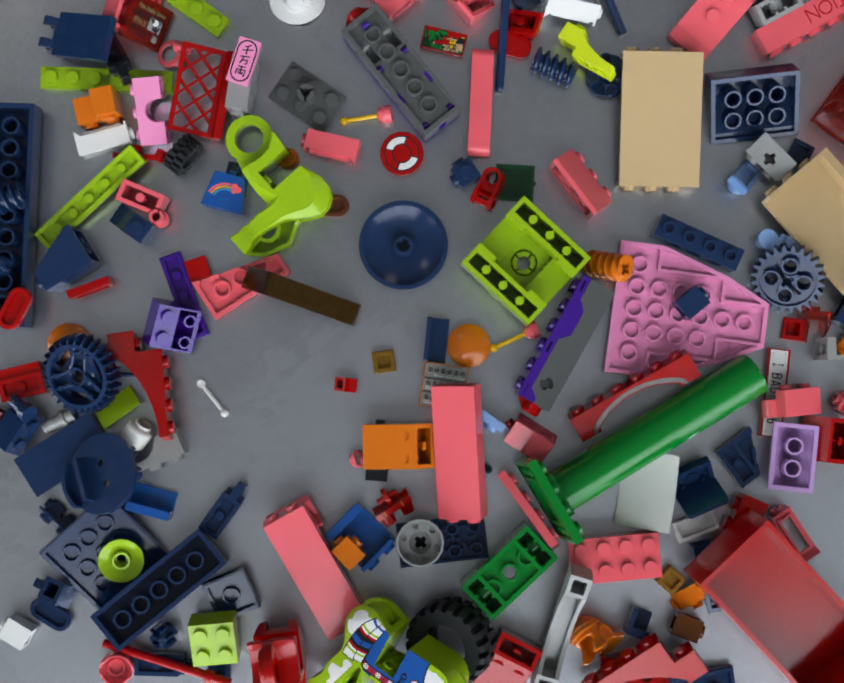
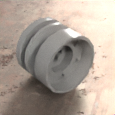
M413 519L406 523L399 531L396 541L397 551L402 560L411 566L420 568L430 566L439 559L443 552V533L439 526L430 519ZM417 536L419 538L423 536L426 538L425 547L422 545L417 547L415 545L417 542L415 538Z

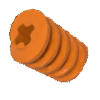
M589 250L587 254L591 259L583 266V270L588 277L625 282L633 272L634 261L630 255Z

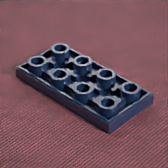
M92 413L85 414L15 458L14 461L35 495L39 497L61 483L62 466L71 464L72 458L79 446L89 437L104 432Z
M484 518L479 523L474 524L467 523V520L448 523L446 519H430L439 526L444 537L443 552L433 564L489 558ZM408 522L396 523L397 535ZM418 536L415 538L417 540L415 544L417 547L421 545L423 547L426 546V538L424 536L422 538ZM400 557L401 568L414 567L404 562Z

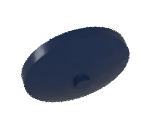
M394 201L379 207L364 223L359 238L360 257L368 273L382 285L398 290L418 288L431 281L443 267L448 251L447 234L441 220L428 207L413 201Z

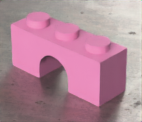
M163 76L132 78L130 93L135 99L133 115L138 121V128H136L137 141H140L141 146L172 143L171 132L167 129L168 120L158 121L150 113V106L153 101L166 98Z

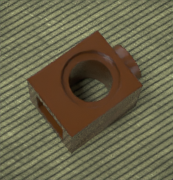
M674 610L668 631L671 635L697 644L698 640L702 639L705 633V626L700 618Z

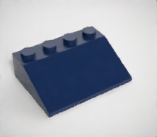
M793 63L704 73L705 103L711 145L756 140L764 131L772 138L798 135L800 69Z

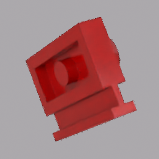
M41 361L0 370V396L2 403L8 400L13 401L10 397L15 394L19 395L20 398H26L48 392L46 382L43 381L44 374L41 370Z

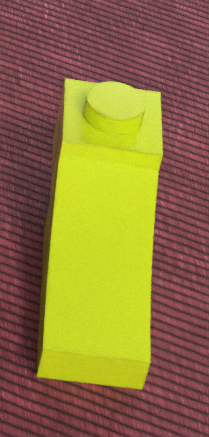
M567 22L558 35L561 45L573 51L572 56L575 63L612 82L616 76L614 66L602 59L588 43L589 38L586 29L578 23L574 25Z

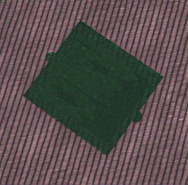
M496 164V168L503 171L506 176V182L499 194L498 201L518 202L525 196L533 202V191L536 182H534L535 166ZM497 172L493 184L496 183L499 178Z

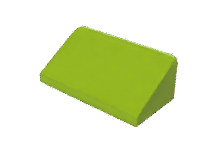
M131 385L116 395V399L108 407L95 413L104 429H109L143 403Z

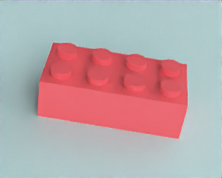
M636 530L582 535L584 541L577 545L566 541L568 567L570 563L592 569V584L662 577L659 536L656 531Z

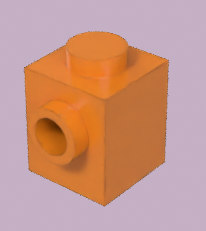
M349 534L345 537L340 535L332 543L334 548L331 553L349 571L366 556L367 552L361 547L363 543L355 535L352 537Z

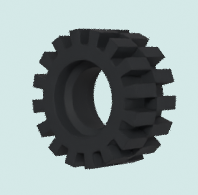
M188 133L184 134L182 138L177 140V143L172 145V149H169L163 161L164 165L177 176L186 173L187 169H190L192 164L197 161L196 159L199 158L203 150V145Z

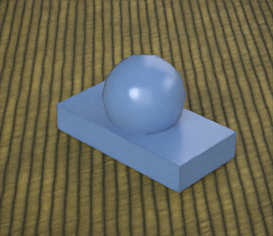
M746 159L728 177L727 189L732 194L744 196L762 173Z

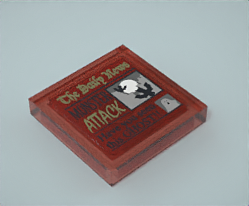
M130 0L117 34L154 53H158L174 12L152 0Z

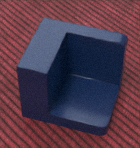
M631 604L622 630L625 634L639 639L648 636L650 632L647 630L652 612Z

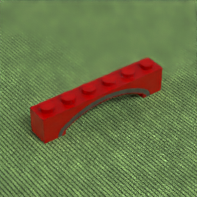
M684 349L675 350L664 361L661 362L659 360L650 364L649 369L643 373L640 371L636 372L625 383H617L609 388V392L603 395L597 394L586 405H578L571 409L568 417L582 442L603 432L601 426L607 416L615 407L631 395L660 384L678 383L683 387L699 378L701 375L689 353Z

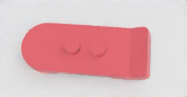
M697 0L670 31L668 39L678 48H684V52H704L705 60L756 0Z

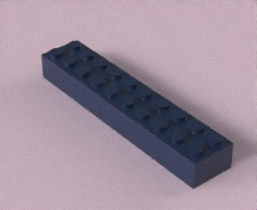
M0 102V185L6 191L7 183L16 188L15 181H19L23 187L26 200L24 209L17 208L15 212L8 210V213L5 215L0 213V255H5L11 260L9 266L11 271L9 273L5 272L0 276V310L10 291L16 287L28 289L32 293L34 302L36 236L34 234L37 232L42 109L31 103ZM33 302L19 327L32 328Z

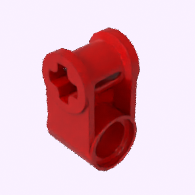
M495 167L485 169L471 195L470 203L480 204L486 207L487 211L491 212L506 182L504 172ZM497 172L499 178L496 183L491 184L490 176L492 173Z

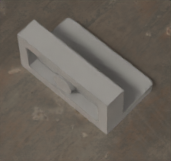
M836 337L813 338L814 360L844 359V355H837Z

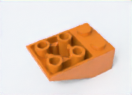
M419 421L362 424L363 469L435 468L433 423Z

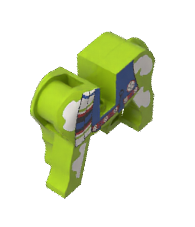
M372 597L348 614L345 621L342 649L327 662L323 670L311 677L308 683H368L369 679L375 683H468L469 670L460 654L429 634L410 648L406 655L396 650L395 648L410 620L392 600L385 597Z

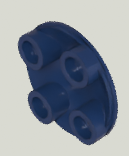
M603 53L600 57L614 66L616 71L615 78L610 82L587 69L586 81L593 93L600 97L611 98L621 94L622 58L609 53Z

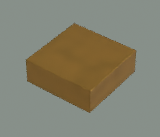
M393 349L371 352L375 374L397 371Z
M670 564L663 569L662 577L655 578V581L671 596L687 580Z

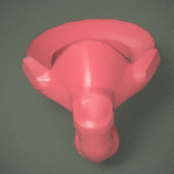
M170 40L159 48L157 57L162 66L166 68L178 67L182 41ZM173 46V50L176 52L175 58L171 61H164L163 51L167 47ZM191 48L186 49L185 56L188 59L193 54V49Z

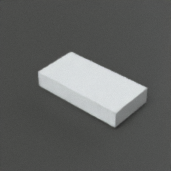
M714 510L693 519L685 516L671 522V527L679 544L721 528Z

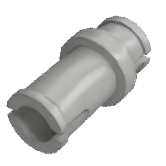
M70 408L67 410L62 409L57 412V415L43 420L41 427L46 434H49L62 426L66 427L72 421L77 420L78 417L76 412L71 413Z

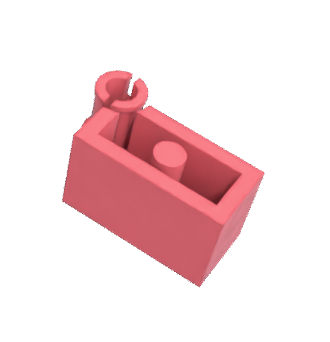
M123 179L115 199L148 213L150 221L156 227L165 228L168 226L170 216L165 210L170 199L153 190Z

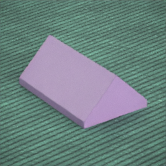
M773 421L767 481L768 489L813 493L820 426Z

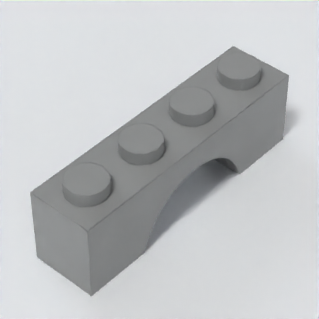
M179 427L176 428V433H173V440L163 441L159 438V435L154 437L153 449L149 456L141 462H136L137 466L142 469L139 472L149 468L153 472L164 467L163 462L171 460V463L184 459L183 454L189 451ZM103 459L100 461L101 466L103 465Z

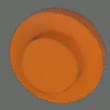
M286 148L290 155L284 161H281L279 166L284 170H292L299 164V155L294 149Z

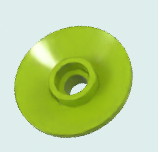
M115 539L108 542L101 549L98 557V566L101 573L113 582L123 583L136 578L144 565V555L141 548L135 542L128 539ZM119 555H124L126 559L124 561H120L117 557Z

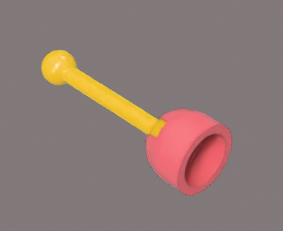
M391 105L379 107L376 114L352 118L341 117L340 124L347 125L349 122L377 118L382 123L393 122Z
M535 320L525 326L522 333L498 344H491L490 351L496 352L498 348L524 336L528 339H536L542 336Z

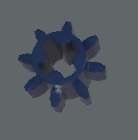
M160 621L150 629L151 633H153L149 637L150 641L157 649L164 647L167 650L177 642L175 636L178 632L170 622L163 624Z

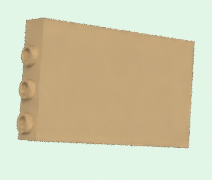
M626 47V50L620 53V58H622L619 180L616 182V187H622V191H635V187H644L645 192H657V188H666V192H679V188H698L700 178L704 52H684V48H671L670 51H662L660 47H650L648 51H639V47Z
M826 147L811 161L808 158L802 161L797 166L799 171L795 174L790 171L781 179L783 184L780 187L774 185L764 194L767 197L761 203L800 247L805 245V253L813 250L812 258L820 257L817 264H824L822 272H826V277L844 296V166Z

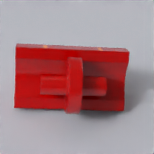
M406 487L399 492L395 488L389 492L382 488L380 490L382 497L376 500L378 505L372 508L377 521H382L387 527H390L397 521L393 514L400 509L404 515L414 511L411 502L413 500Z

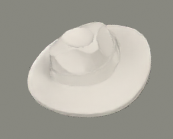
M269 0L273 14L279 20L293 25L313 21L321 14L325 6V0Z

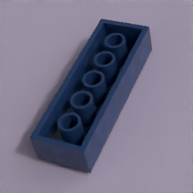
M199 528L92 614L90 618L119 652L226 565L228 560L206 533Z

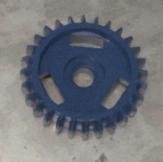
M73 333L62 337L48 348L49 352L44 355L47 360L42 363L47 367L42 370V373L47 374L43 381H48L49 386L46 389L53 391L51 397L56 396L58 398L57 403H64V409L70 407L71 413L78 411L79 415L83 413L87 415L93 412L97 413L108 407L116 399L115 396L120 393L117 388L122 385L118 381L122 378V375L117 373L121 367L115 364L118 358L113 359L111 354L114 351L106 349L108 344L101 345V338L94 340L93 334L87 336L86 333ZM69 350L71 356L62 366L63 357L66 351ZM76 370H79L83 374L82 381L76 378ZM76 392L86 394L88 397H83Z

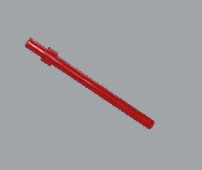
M108 639L103 641V648L118 652ZM125 646L119 651V653L201 678L206 683H232V678L216 674L214 670L208 668L203 670L134 647Z

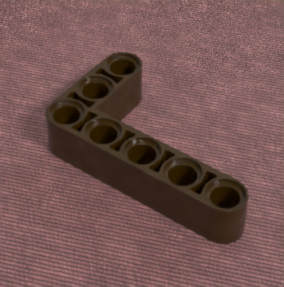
M248 266L241 285L245 289L273 297L352 326L355 325L361 305L251 266Z

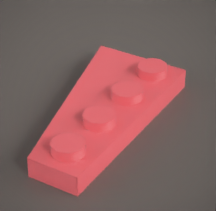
M278 253L192 282L215 320H218L258 294L241 287L248 266L284 277L291 273Z
M503 470L498 474V477L549 547L554 551L560 546L556 541L559 538L558 534L552 526L550 528L545 526L543 521L546 518L538 508L534 511L529 503L533 500L525 490L520 492L516 485L519 481L513 473L507 474Z

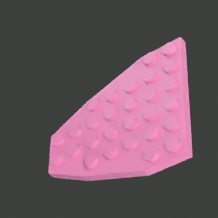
M620 240L618 253L630 255L634 261V269L627 281L614 282L613 291L615 294L612 298L603 372L632 375L639 371L643 373L649 369L650 364L659 360L661 362L669 358L668 355L678 349L686 350L695 366L699 368L719 364L764 348L769 303L729 276L667 246ZM692 286L702 287L708 293L709 297L707 299L711 303L693 318L685 321L671 303Z

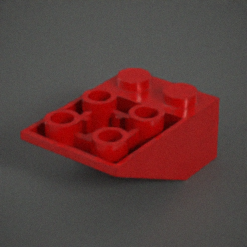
M501 626L494 639L496 640V649L493 650L495 655L489 663L490 666L472 683H526L533 673L543 653L541 647Z

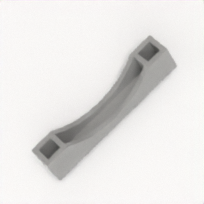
M570 563L541 648L543 653L533 671L531 683L559 682L573 628L582 607L587 601L593 583L592 569Z

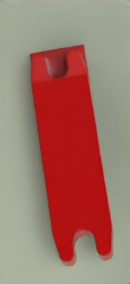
M132 145L145 160L163 163L166 154H168V152L160 148L157 149L155 155L142 154L141 145ZM113 152L112 158H116L120 153Z

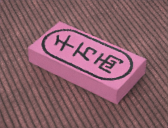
M242 36L239 37L226 76L227 81L249 87L262 48L261 42Z

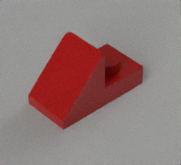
M510 9L508 32L523 35L532 41L538 34L544 14L542 12Z

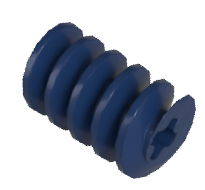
M540 46L530 68L533 67V74L536 75L541 71V78L549 74V82L557 78V85L560 86L565 81V89H568L577 72L575 61L567 65V58L564 57L559 62V54L550 58L551 51L548 50L545 54H542L543 47Z
M17 180L15 181L16 188L7 183L6 191L0 185V213L2 215L7 214L8 210L15 212L17 208L21 210L25 208V193L21 183Z

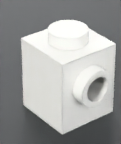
M15 613L9 618L5 617L1 622L0 639L18 650H22L29 644L38 626Z

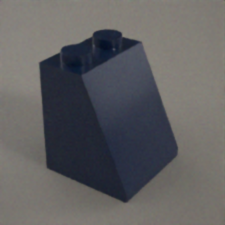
M67 224L35 269L34 273L37 276L35 281L40 289L59 294L103 265L81 229Z

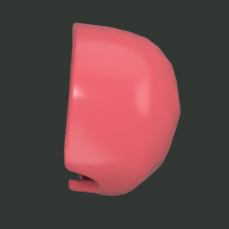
M111 652L102 659L99 675L105 683H125L131 679L133 674V662L128 655Z

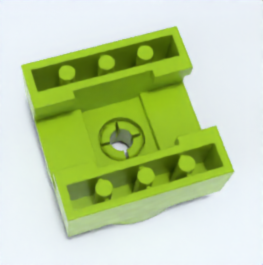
M523 196L495 229L462 261L461 266L485 287L493 298L502 303L527 326L591 257L529 199ZM518 259H527L529 267L525 270L518 269Z

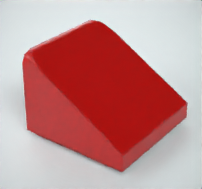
M784 317L781 339L806 343L810 321Z

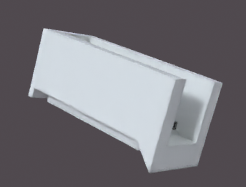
M543 0L540 9L544 14L543 17L551 14L587 24L591 22L592 26H595L596 20L600 19L603 6L599 0Z
M123 121V124L117 123L84 132L82 136L73 132L79 156H83L85 160L125 149L129 145H135L134 139L137 138L134 127L130 126L126 121Z

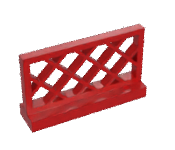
M187 41L182 42L167 124L168 130L188 133L216 142L222 140L227 112L225 108L228 87L226 76L231 64L233 51L228 50L226 52ZM186 49H195L200 58L190 63L185 56ZM211 54L221 56L219 65L214 69L206 60V57ZM202 60L209 72L199 77L193 65ZM189 68L196 80L186 85L182 79V72ZM209 74H212L216 80V86L211 90H208L201 80ZM199 82L205 94L196 99L189 87ZM180 83H181L182 86L184 87V88H182L181 90H179V88H180ZM186 90L192 102L182 107L178 101V94ZM207 95L212 102V108L204 112L198 101ZM195 104L202 115L192 121L184 109ZM176 105H177L180 110H178V111L175 112V110H176ZM180 112L183 113L189 122L183 127L173 125L174 116ZM204 117L208 123L207 133L198 131L194 122ZM189 125H191V127L193 128V130H192V129H188V128H186V127H188Z

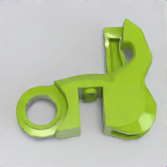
M245 115L232 122L225 137L227 149L237 159L242 169L241 171L250 185L268 206L255 215L237 233L230 236V239L244 255L265 258L292 246L300 225L322 218L329 211L333 196L331 188L321 176L301 165L280 184L276 185L267 175L290 155L277 134L259 116ZM251 126L260 129L264 140L259 150L253 153L242 152L237 145V137L240 131ZM276 227V234L271 238L265 239L262 236Z

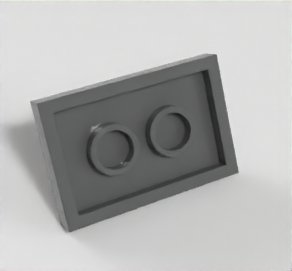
M294 61L291 62L268 96L270 100L313 129L326 132L348 100L345 95Z

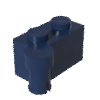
M15 394L10 397L14 403L10 400L7 401L10 408H8L0 420V448L4 452L20 456L44 419L37 414L35 406L30 402H25L19 395Z

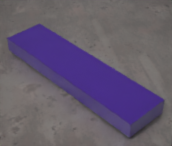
M181 251L159 258L174 301L202 311L194 286L184 265L185 261ZM203 311L195 339L210 334Z

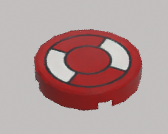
M408 132L391 134L384 140L381 146L380 158L382 164L388 172L396 176H407L414 173L423 162L424 150L422 144L416 136Z

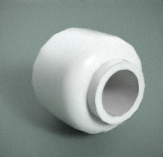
M143 418L130 419L120 433L121 438L136 448L135 451L143 450L154 435L152 425Z

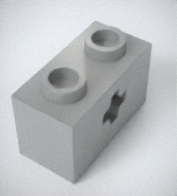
M759 0L752 4L748 11L755 27H762L804 4L802 0Z
M766 131L745 150L748 153L745 157L754 166L758 163L764 169L761 173L769 181L774 179L778 182L797 164ZM766 153L769 155L775 154L773 157L775 161L773 163H764V155Z

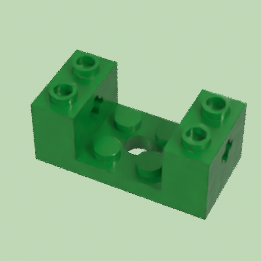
M525 521L509 535L510 540L481 568L475 567L460 581L461 588L492 621L558 559L551 548ZM508 566L516 569V574L512 578H506L503 575V570Z

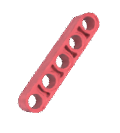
M472 49L467 156L489 157L494 50Z

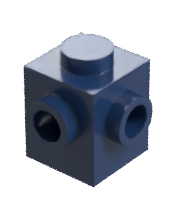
M461 157L451 164L453 167L450 169L451 176L449 178L456 188L459 186L461 191L480 180L481 174L470 157L465 160Z

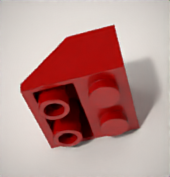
M813 415L801 416L800 424L820 426L816 461L844 464V419Z

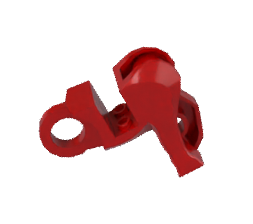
M295 618L288 619L287 627L270 629L268 621L260 623L253 635V641L247 643L252 666L253 683H307L304 636Z

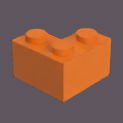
M111 85L88 89L89 96L72 99L78 126L86 129V131L99 129L101 125L107 124L110 126L126 120L121 94Z

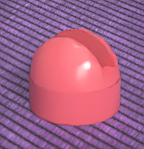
M355 450L350 454L349 462L353 467L360 468L363 466L362 450ZM355 454H359L361 463L359 465L356 463Z

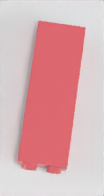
M437 383L431 386L438 519H446L448 523L459 522V520H467V523L471 524L479 523L488 515L481 383Z
M303 500L300 502L293 501L286 505L285 510L282 512L269 514L263 522V529L330 641L344 633L348 614L363 603L338 559L331 553V547Z

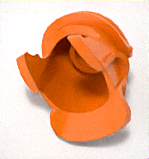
M580 615L577 618L569 641L572 646H576L582 651V665L586 666L594 660L595 655L599 653L606 655L611 652L623 639L624 632H613L612 628L608 627L599 618Z

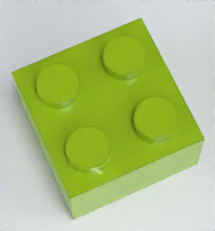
M236 610L191 614L188 623V633L193 667L238 663L241 644Z

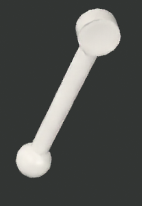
M202 379L198 380L197 387L205 391L220 410V415L227 417L229 411L224 409L206 387V382Z

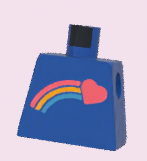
M229 161L226 173L214 172L201 200L202 205L245 216L248 180L239 177L241 168L238 163Z

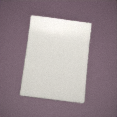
M664 454L620 481L614 524L666 534L670 533L678 480L679 456Z

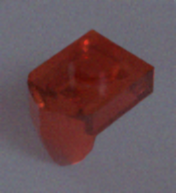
M820 306L806 307V310H802V312L798 310V319L819 320L821 337L826 336L832 323L833 311H822Z

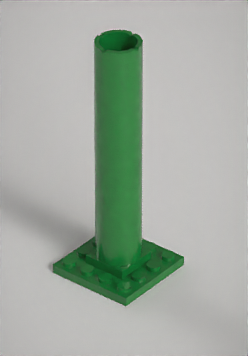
M743 354L548 473L541 460L537 461L534 458L520 457L514 463L559 538L577 545L584 541L581 536L584 532L577 521L574 522L570 517L575 514V509L767 392V383L763 374L759 373L760 369L751 358Z

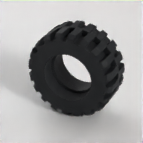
M445 596L428 604L411 619L409 623L410 628L406 632V639H409L406 642V649L408 651L428 634L438 640V625L451 628L460 636L464 644V660L469 670L468 683H472L490 666L489 663L494 658L495 653L493 650L496 649V640H493L495 632L494 628H490L489 623L491 622L488 616H483V610L480 607L475 608L472 606L473 602L467 599L463 602L461 597L454 596L451 598L450 596Z

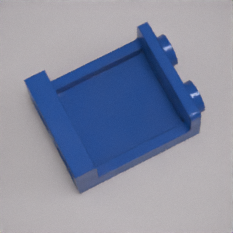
M359 501L326 533V536L331 541H335L340 535L345 537L347 534L351 537L355 535L363 543L361 547L367 552L366 556L358 563L363 572L367 569L373 570L380 562L378 558L383 553L387 555L395 547L393 544L395 537Z

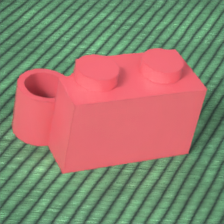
M798 383L796 388H792V385H778L779 390H775L776 399L761 400L762 418L794 417L822 413L820 387H810V383Z

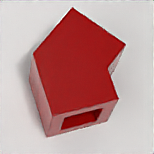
M335 377L334 390L356 393L358 379Z

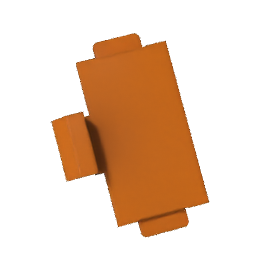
M693 583L671 596L673 600L670 601V604L674 609L679 608L680 611L692 606L695 610L703 606L701 600L705 598V593L696 583Z

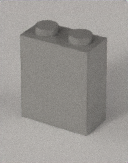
M258 61L249 87L228 81L225 108L234 116V119L245 115H254L261 68Z

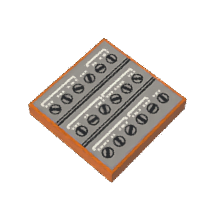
M425 361L419 405L432 407L431 386L437 383H467L469 368Z

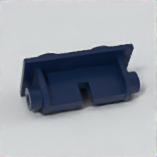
M51 498L44 503L45 509L41 505L39 506V512L41 513L39 517L48 525L52 523L57 528L55 530L57 534L75 520L70 513L63 519L61 515L66 509Z

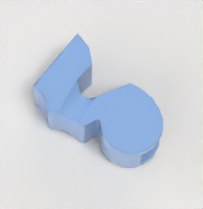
M772 229L762 230L754 237V244L763 252L767 248L772 251L775 244L783 247V243L786 242L787 247L791 248L792 244L796 243L791 236L777 235ZM792 260L786 261L785 264L792 263Z

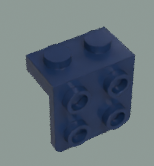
M707 456L679 467L675 498L687 518L693 519L729 502L727 494L714 476L711 462Z

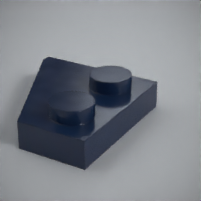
M748 426L714 452L741 488H744L760 475L759 464L756 461V449L753 446L751 436L752 429Z

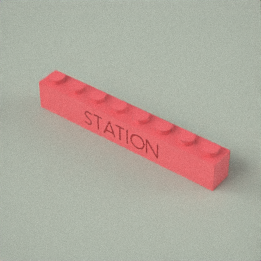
M810 0L803 6L755 30L750 35V38L762 59L767 56L774 58L783 52L782 48L789 45L792 48L801 43V38L807 34L809 37H812L822 31L820 27L826 24L830 27L841 20L840 16L844 15V0Z

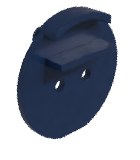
M99 433L86 439L76 450L71 464L64 465L61 469L62 490L71 507L100 515L112 513L122 507L131 496L136 481L140 480L143 472H139L142 469L137 466L135 461L137 451L133 450L136 448L129 445L120 436L110 433ZM101 459H103V465H102V466L100 465Z

